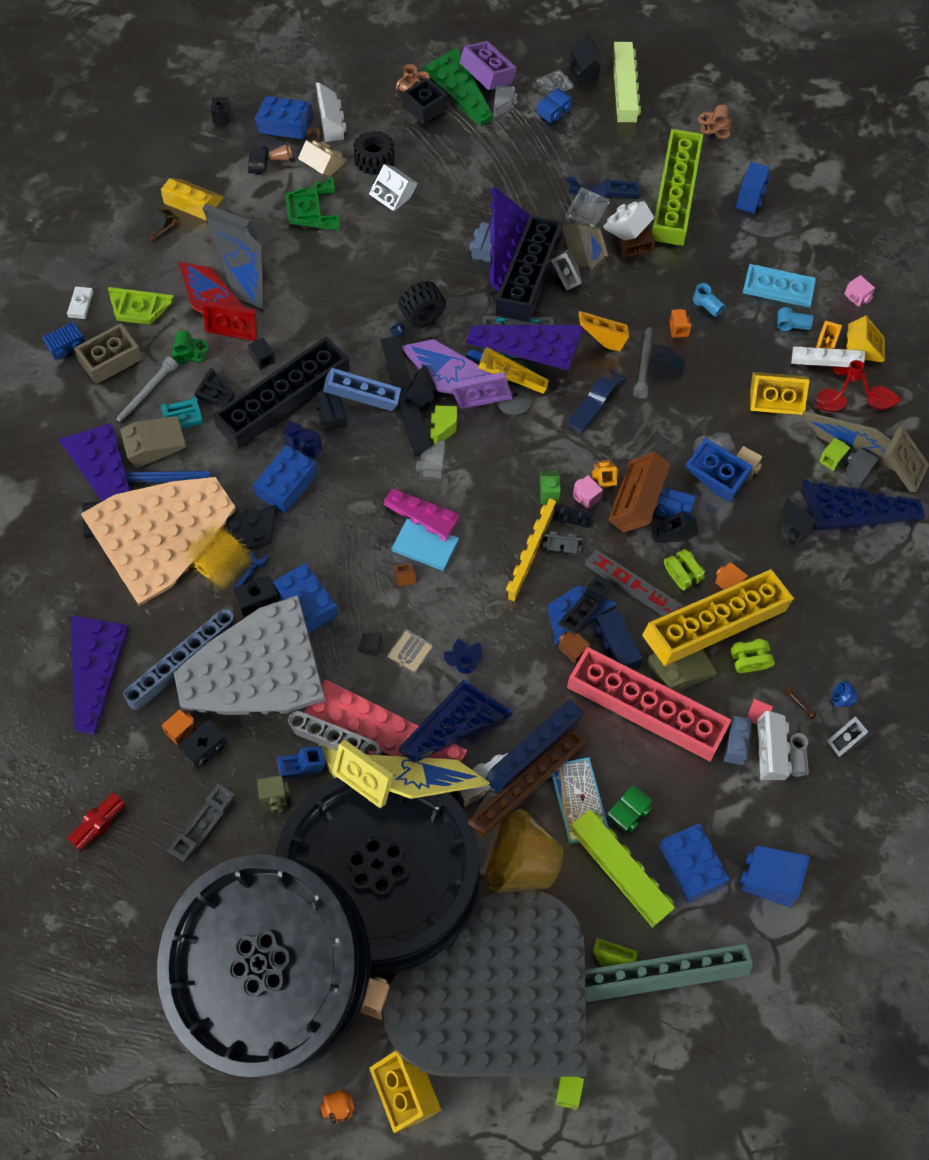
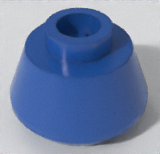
M848 681L838 683L833 689L832 701L837 707H850L858 700L857 690Z

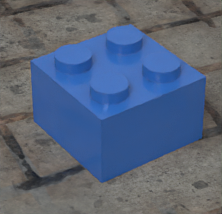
M750 162L741 185L736 208L755 214L757 207H761L763 201L761 196H765L768 187L765 184L768 185L771 177L768 174L770 167Z

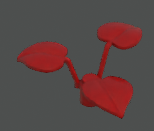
M853 360L850 362L849 367L832 366L835 373L839 375L847 374V379L840 393L831 388L821 390L816 398V406L827 412L842 410L847 404V399L842 395L849 381H858L861 378L866 394L870 395L867 402L873 408L879 410L888 409L899 403L901 399L897 394L882 386H874L870 392L865 378L866 373H863L864 363L860 360Z

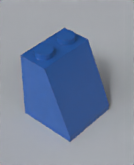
M756 846L752 852H748L745 863L749 865L747 871L743 870L740 882L743 883L741 890L790 908L800 895L810 856Z

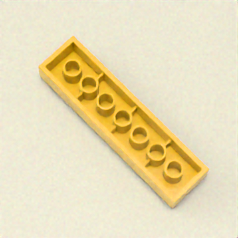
M770 569L649 622L642 636L662 664L666 666L785 612L794 598Z

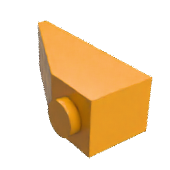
M582 311L578 313L580 325L601 345L610 350L621 351L629 338L628 326L626 324Z

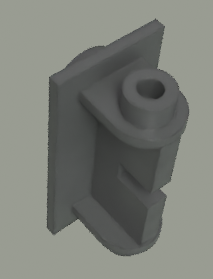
M549 532L544 535V538H548V541H544L543 548H546V551L560 552V545H564L563 552L577 554V552H581V545H578V542H582V538H578L579 535L567 534V537L560 536L558 532Z

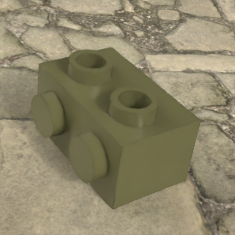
M282 775L257 779L259 800L264 813H280L284 809H288L287 802L291 801L288 782H283Z

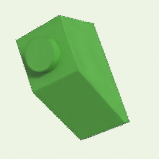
M540 470V504H547L549 498L556 500V504H559L560 475L558 470Z

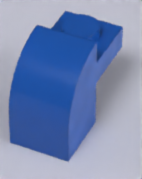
M322 746L303 747L298 755L280 756L276 760L279 775H282L283 779L298 777V780L310 778L320 773L326 765Z

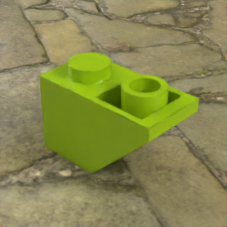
M435 406V413L431 415V424H435L434 428H431V439H434V446L440 445L456 432L457 406Z

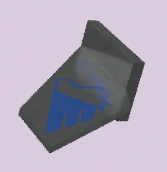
M205 203L202 209L206 215L231 292L239 301L263 310L262 246L256 241L257 237L250 221Z

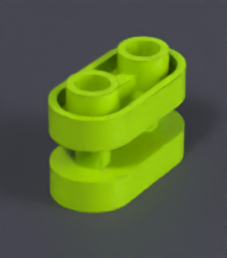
M683 549L677 552V559L674 556L664 559L666 570L681 590L690 588L692 581L698 584L705 579V570L695 561L691 551Z
M762 638L748 643L737 642L730 649L732 658L739 659L735 662V668L738 673L765 670L775 664L773 655L766 654L771 650L769 642Z

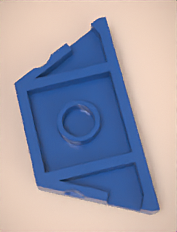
M580 585L548 604L556 646L560 642L558 640L560 636L567 631L558 626L559 621L567 611L574 607L586 591V588ZM605 598L583 628L594 622L597 616L614 609L616 603Z

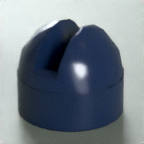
M398 322L390 328V331L394 336L401 337L405 333V327L401 322Z

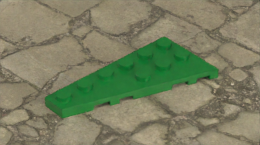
M457 47L423 66L421 71L427 72L430 80L448 95V98L480 127L493 120V114L474 78L460 64L461 54Z

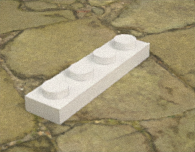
M793 347L791 364L849 367L850 362L853 360H860L864 363L865 351Z

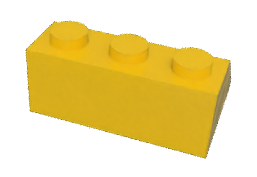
M169 178L160 189L164 204L206 221L207 218L202 209L205 203L217 207L223 200L222 195L182 179Z
M753 372L750 388V410L802 415L806 408L809 379L806 376Z
M396 1051L369 1067L394 1133L422 1122L441 1111L427 1073L420 1071L419 1068L411 1063H407Z

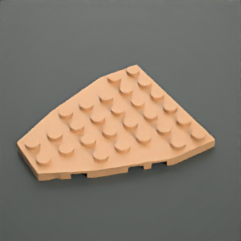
M216 477L172 481L116 494L81 513L135 601L141 606L177 583L176 580L183 572L186 573L191 563H193L189 561L191 559L187 557L189 556L187 553H190L189 551L194 553L191 550L194 545L198 549L201 548L197 543L199 544V541L203 540V538L207 541L205 537L207 534L204 531L208 533L210 531L209 528L212 530L211 527L213 525L215 527L217 525V529H221L220 527L222 526L224 527L227 518L233 514L236 508Z

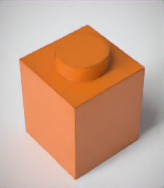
M729 562L725 567L721 566L716 572L717 578L715 583L724 590L747 580L748 575Z

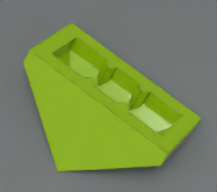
M596 938L593 953L601 967L636 962L638 954L636 950Z

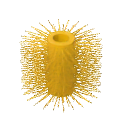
M211 527L212 530L209 528L210 531L208 533L204 531L207 534V541L203 538L207 542L205 543L206 545L199 548L198 552L191 549L196 553L192 556L195 562L193 565L196 566V571L207 577V580L208 578L209 581H211V578L213 579L212 581L220 580L227 587L224 584H227L223 578L224 572L228 571V568L231 566L236 570V567L242 566L241 564L245 566V560L249 561L241 553L240 547L242 546L237 542L240 540H236L232 536V529L231 535H229V533L227 534L226 531L224 532L220 529H217L218 531L216 532Z

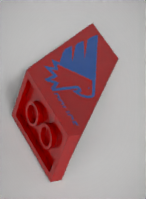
M178 262L191 308L202 313L204 316L205 332L255 341L257 339L256 310L244 308L211 267Z

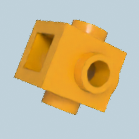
M602 460L598 464H594L592 479L601 488L617 485L619 469L613 462Z

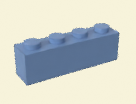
M331 368L326 376L323 392L393 411L398 405L401 388Z

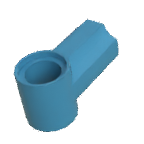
M700 283L697 285L693 302L698 306L705 307L713 316H719L726 305L711 292V287L708 284Z
M790 308L779 309L777 321L779 330L788 331L792 328L811 330L813 315L794 313Z

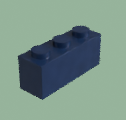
M619 610L597 616L594 630L596 635H600L604 651L608 652L611 659L632 670L640 667L642 657Z

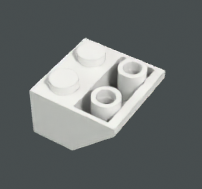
M384 164L369 194L395 211L411 198L418 183L394 166Z
M635 201L629 205L623 204L619 206L617 212L607 219L603 228L624 241L634 239L654 219V216L645 201L638 203Z

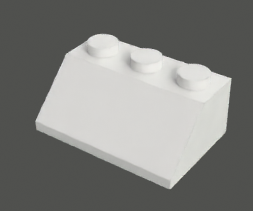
M316 83L318 109L325 142L344 140L346 124L345 122L342 123L344 115L343 111L339 110L342 109L341 100H337L336 92L321 83Z
M765 711L757 719L760 780H785L792 773V764L788 762L790 742H787L786 735L789 733V723L785 721L784 715Z

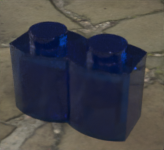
M288 422L282 431L284 444L296 451H300L307 457L316 458L322 449L321 436L316 431L304 429L295 422Z

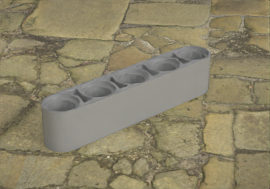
M300 711L293 712L289 716L288 723L298 736L338 751L339 743L343 740L348 741L350 744L356 742L358 743L356 748L364 754H368L371 750H376L373 755H382L379 745L371 739ZM303 721L302 725L296 726L297 722ZM321 728L320 732L313 733L315 729ZM339 735L337 740L331 741L332 737Z

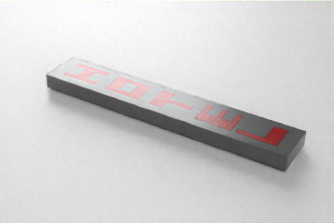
M597 549L585 562L586 567L662 616L685 607Z

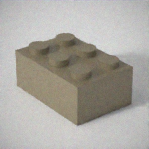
M121 323L74 348L78 361L95 384L142 360L139 346Z

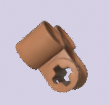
M407 64L403 68V77L396 84V90L404 92L426 77L430 80L429 74L425 71L417 73L415 65Z
M718 105L715 108V112L700 114L698 121L701 124V133L704 135L716 133V136L720 139L728 138L731 130V120L728 118L729 108L726 105Z

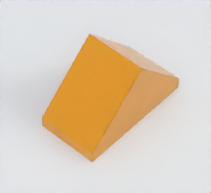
M825 320L816 348L834 349L842 325Z

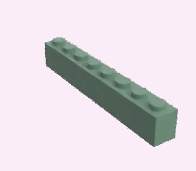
M747 944L588 969L585 970L586 1002L749 976L753 962Z

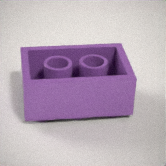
M484 41L464 46L460 64L480 81L485 88L492 90L512 84L517 67L491 43Z

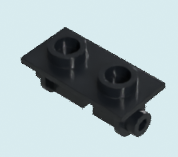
M561 503V505L556 504L554 520L590 528L594 512L590 511V509H576L573 506Z

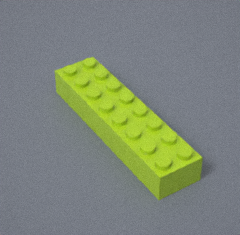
M671 129L652 229L655 241L684 246L703 134Z

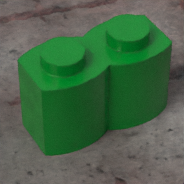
M633 785L608 812L606 819L624 834L628 831L633 832L639 825L637 820L641 816L646 817L653 809L651 807L653 800Z

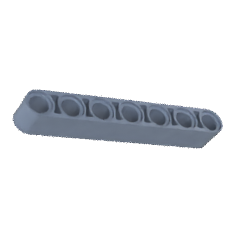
M223 609L216 613L127 687L124 697L129 707L134 710L144 707L175 680L173 673L208 642L234 626L236 622L232 611ZM224 620H230L227 623H222ZM210 632H215L213 635H208ZM197 644L200 645V646L197 647V648H192L194 645H197ZM185 657L184 660L177 661L178 658ZM164 670H170L168 673L162 674ZM149 683H154L152 686L147 687ZM139 695L137 699L131 700L133 696Z

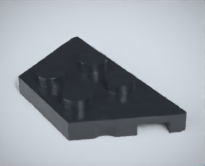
M272 505L228 519L223 528L229 535H231L232 529V536L236 540H240L237 542L240 543V546L244 547L242 552L244 550L248 552L271 544L272 530L274 529L276 506Z

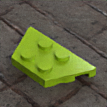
M108 287L116 321L151 325L174 302L173 295Z

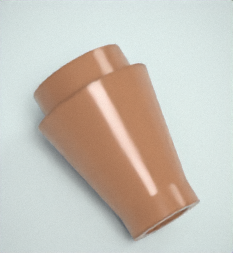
M285 144L269 151L270 160L290 161L291 158H294L292 146Z

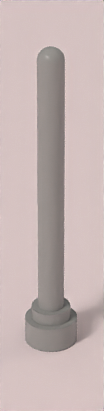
M167 357L162 362L163 365L160 371L117 416V422L122 423L167 373L174 372L178 364L173 358Z

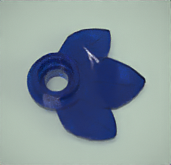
M457 639L453 645V651L444 652V659L449 665L456 667L460 673H472L476 667V662L482 657V646L480 643H476L469 647L461 639ZM467 663L469 667H463L462 665Z

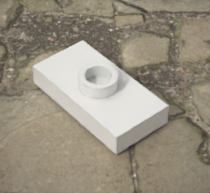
M75 286L67 312L68 318L86 319L93 295L92 288Z

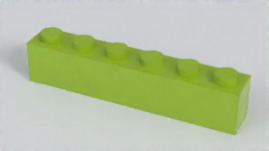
M591 809L571 824L569 830L652 928L655 927L675 909L673 900L667 894H663L660 891L659 884L654 878L648 877L644 872V866L630 856L631 852L627 846L621 845L618 842L615 832L610 828H606L602 823V817L597 812L594 813Z

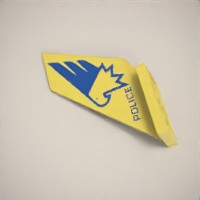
M346 740L339 743L332 773L379 808L386 805L389 791L413 799L483 787L490 784L489 781L455 759L367 755Z

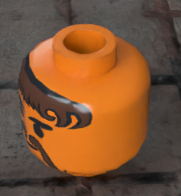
M344 1089L326 1094L324 1096V1104L320 1105L323 1118L328 1117L332 1124L350 1119L352 1111H355L351 1093H347Z

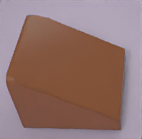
M412 562L393 566L398 587L416 583Z

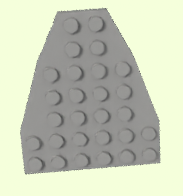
M298 595L259 608L208 642L173 672L182 710H198L205 713L213 711L222 715L250 714V712L268 714L271 711L289 713L326 701Z

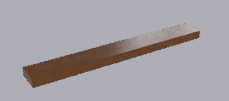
M574 730L568 731L470 818L468 824L481 836L485 837L581 750L587 741Z

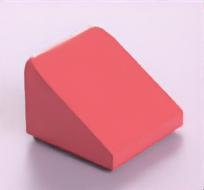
M754 698L746 718L751 719L752 723L757 725V719L765 711H772L773 706Z

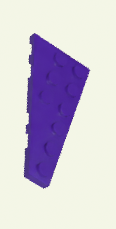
M494 187L491 189L493 216L490 219V242L492 243V250H490V257H492L490 286L499 292L530 214Z
M472 325L466 343L482 348L489 347L497 352L569 370L583 332V327L581 325Z
M112 423L58 439L101 501L113 495L131 491Z
M71 615L74 729L76 732L96 735L129 629L127 624Z

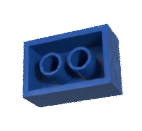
M265 96L254 119L259 133L304 139L314 114L311 103L308 101Z
M285 445L254 482L255 496L271 506L275 505L278 510L286 513L318 474L316 462Z
M306 563L273 581L278 598L281 601L298 595L308 633L338 616L336 604Z
M700 823L662 839L659 848L688 903L726 887L730 879Z

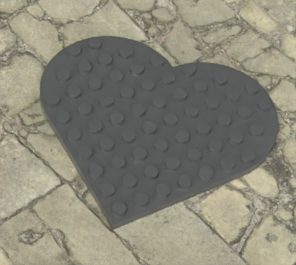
M528 888L501 890L478 901L467 924L454 940L453 946L447 947L437 956L417 967L398 972L391 982L390 991L383 1008V1017L388 1038L395 1051L403 1060L419 1068L420 1071L437 1076L587 1077L585 947L582 929L572 911L554 896Z

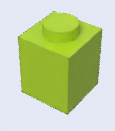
M834 438L823 451L819 462L835 471L846 458L850 447L843 441Z
M560 1077L555 1105L577 1110L584 1079L579 1077Z

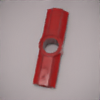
M112 792L97 808H92L85 814L83 822L69 835L68 841L79 851H82L97 835L99 836L106 832L111 825V820L126 806L125 802Z

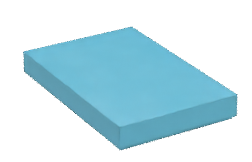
M407 518L392 546V552L444 571L459 542V538L449 535L446 542H444L436 533H429L426 531V527L421 524L416 525L411 522V519Z

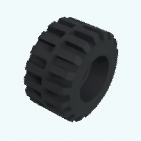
M375 130L372 132L367 131L355 139L353 144L354 162L360 171L363 170L365 174L379 175L384 164L394 165V141H392L391 137H388V134H383L381 131L375 132Z
M420 281L402 293L398 305L410 325L422 327L433 323L443 314L444 309H446V300L434 282Z

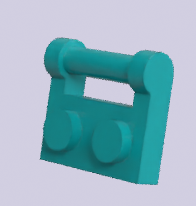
M196 396L168 405L166 403L160 404L163 417L178 416L182 429L203 424Z

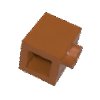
M566 631L558 639L560 641L558 648L574 664L581 658L585 649L590 647V644L578 633L574 635Z

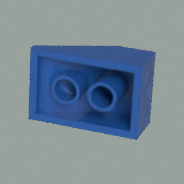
M707 438L702 441L685 465L714 494L731 503L750 476L753 467Z

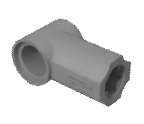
M795 733L787 741L790 742L788 759L792 764V773L790 775L801 777L809 774L807 759L808 739L802 733ZM793 742H798L801 748L795 747Z

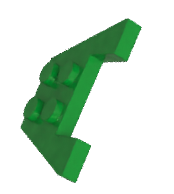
M333 177L327 178V181L320 183V181L316 182L314 186L307 189L303 187L285 194L289 224L340 231L339 215L321 216L318 199L319 194L335 193Z

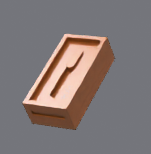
M656 452L630 460L608 521L622 532L649 525L652 521V515L657 506L659 495L663 489V483L668 475L670 463Z

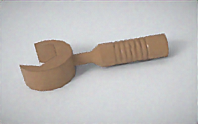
M310 124L306 138L308 139V136L314 133L318 135L319 139L321 136L320 129Z

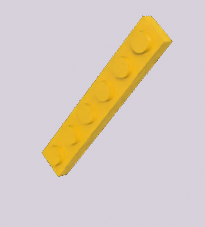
M549 498L547 505L543 504L540 515L542 516L534 524V534L529 535L527 540L528 548L527 550L523 549L520 556L522 561L520 565H516L513 572L515 577L507 585L506 591H508L509 600L515 602L555 512L556 500Z

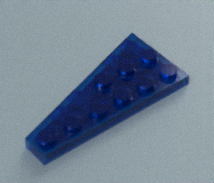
M804 479L802 481L810 516L817 521L814 528L815 531L923 520L925 517L921 500L901 496L895 498L885 496L884 493L872 494L868 493L867 490L844 486L832 487L827 486V483L820 482L815 484L810 483V480Z
M463 679L400 745L398 752L416 763L511 717L513 711Z

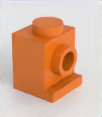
M671 310L669 319L671 336L689 337L691 323L689 316L686 317V310Z

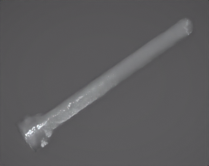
M650 327L645 330L639 380L633 390V395L638 398H644L648 393L645 381L652 337V329Z

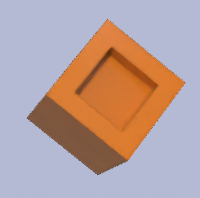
M180 709L161 725L164 733L176 745H179L196 730L194 725L195 719L188 712L184 714Z

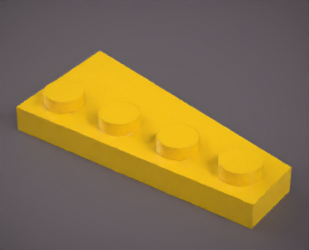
M489 347L485 348L478 366L479 369L492 374L504 372L507 380L544 394L548 386V379Z

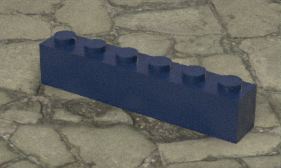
M571 699L565 702L490 769L485 778L490 782L489 785L499 794L568 731L573 729L580 721L584 711Z

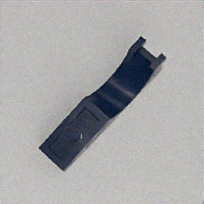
M567 177L566 179L569 183L568 192L583 201H599L606 197L639 199L641 195L638 182L605 180L598 186L585 187L577 182L576 177Z
M612 369L604 373L593 385L587 398L568 419L567 425L583 433L602 410L611 391L617 385L621 386L626 377L616 374Z

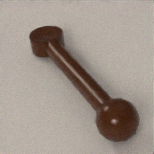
M174 219L171 224H169L156 234L150 235L149 239L151 241H155L156 237H158L171 227H176L179 224V221Z
M785 687L784 693L790 695L808 713L809 718L814 719L816 713L811 711L792 692L791 687Z

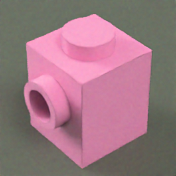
M860 275L848 283L845 295L850 301L860 307L872 300L875 287Z
M589 475L584 479H579L574 484L573 496L587 510L602 499L603 489Z

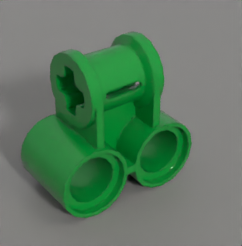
M178 331L175 334L171 358L178 365L187 363V360L203 362L206 358L208 343L202 339L191 338V334L188 331Z

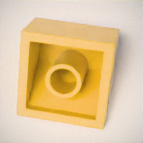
M866 315L849 323L847 350L865 351V360L884 362L885 337Z

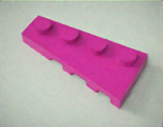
M395 489L389 492L384 501L385 506L402 516L410 517L411 522L416 525H423L426 527V531L431 534L436 533L444 542H446L460 518V514Z

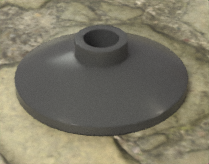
M509 385L512 399L497 402L498 407L509 415H521L527 412L532 405L531 393L523 386Z

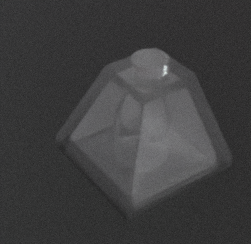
M581 187L565 217L581 224L596 227L611 200Z

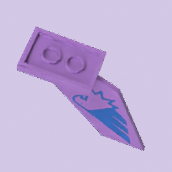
M434 339L400 346L418 369L422 365L427 367L436 386L435 389L438 392L454 394L460 409L512 399V392L504 372L492 374L478 368V364Z

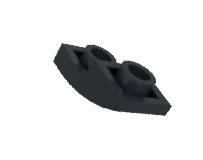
M267 146L251 148L248 161L249 174L259 175L265 172L267 167L266 158L269 153Z

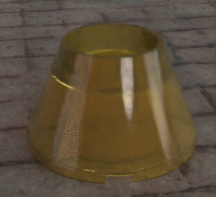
M517 809L509 815L498 833L501 836L497 848L494 847L488 866V886L496 893L548 889L555 882L562 866V845L527 811Z

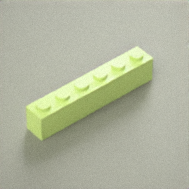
M614 42L612 57L617 122H637V116L641 113V106L638 105L640 94H637L639 90V83L636 82L638 71H635L637 60H634L636 49H633V42Z

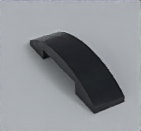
M596 575L574 607L567 611L559 621L558 626L574 635L577 634L594 615L613 584Z

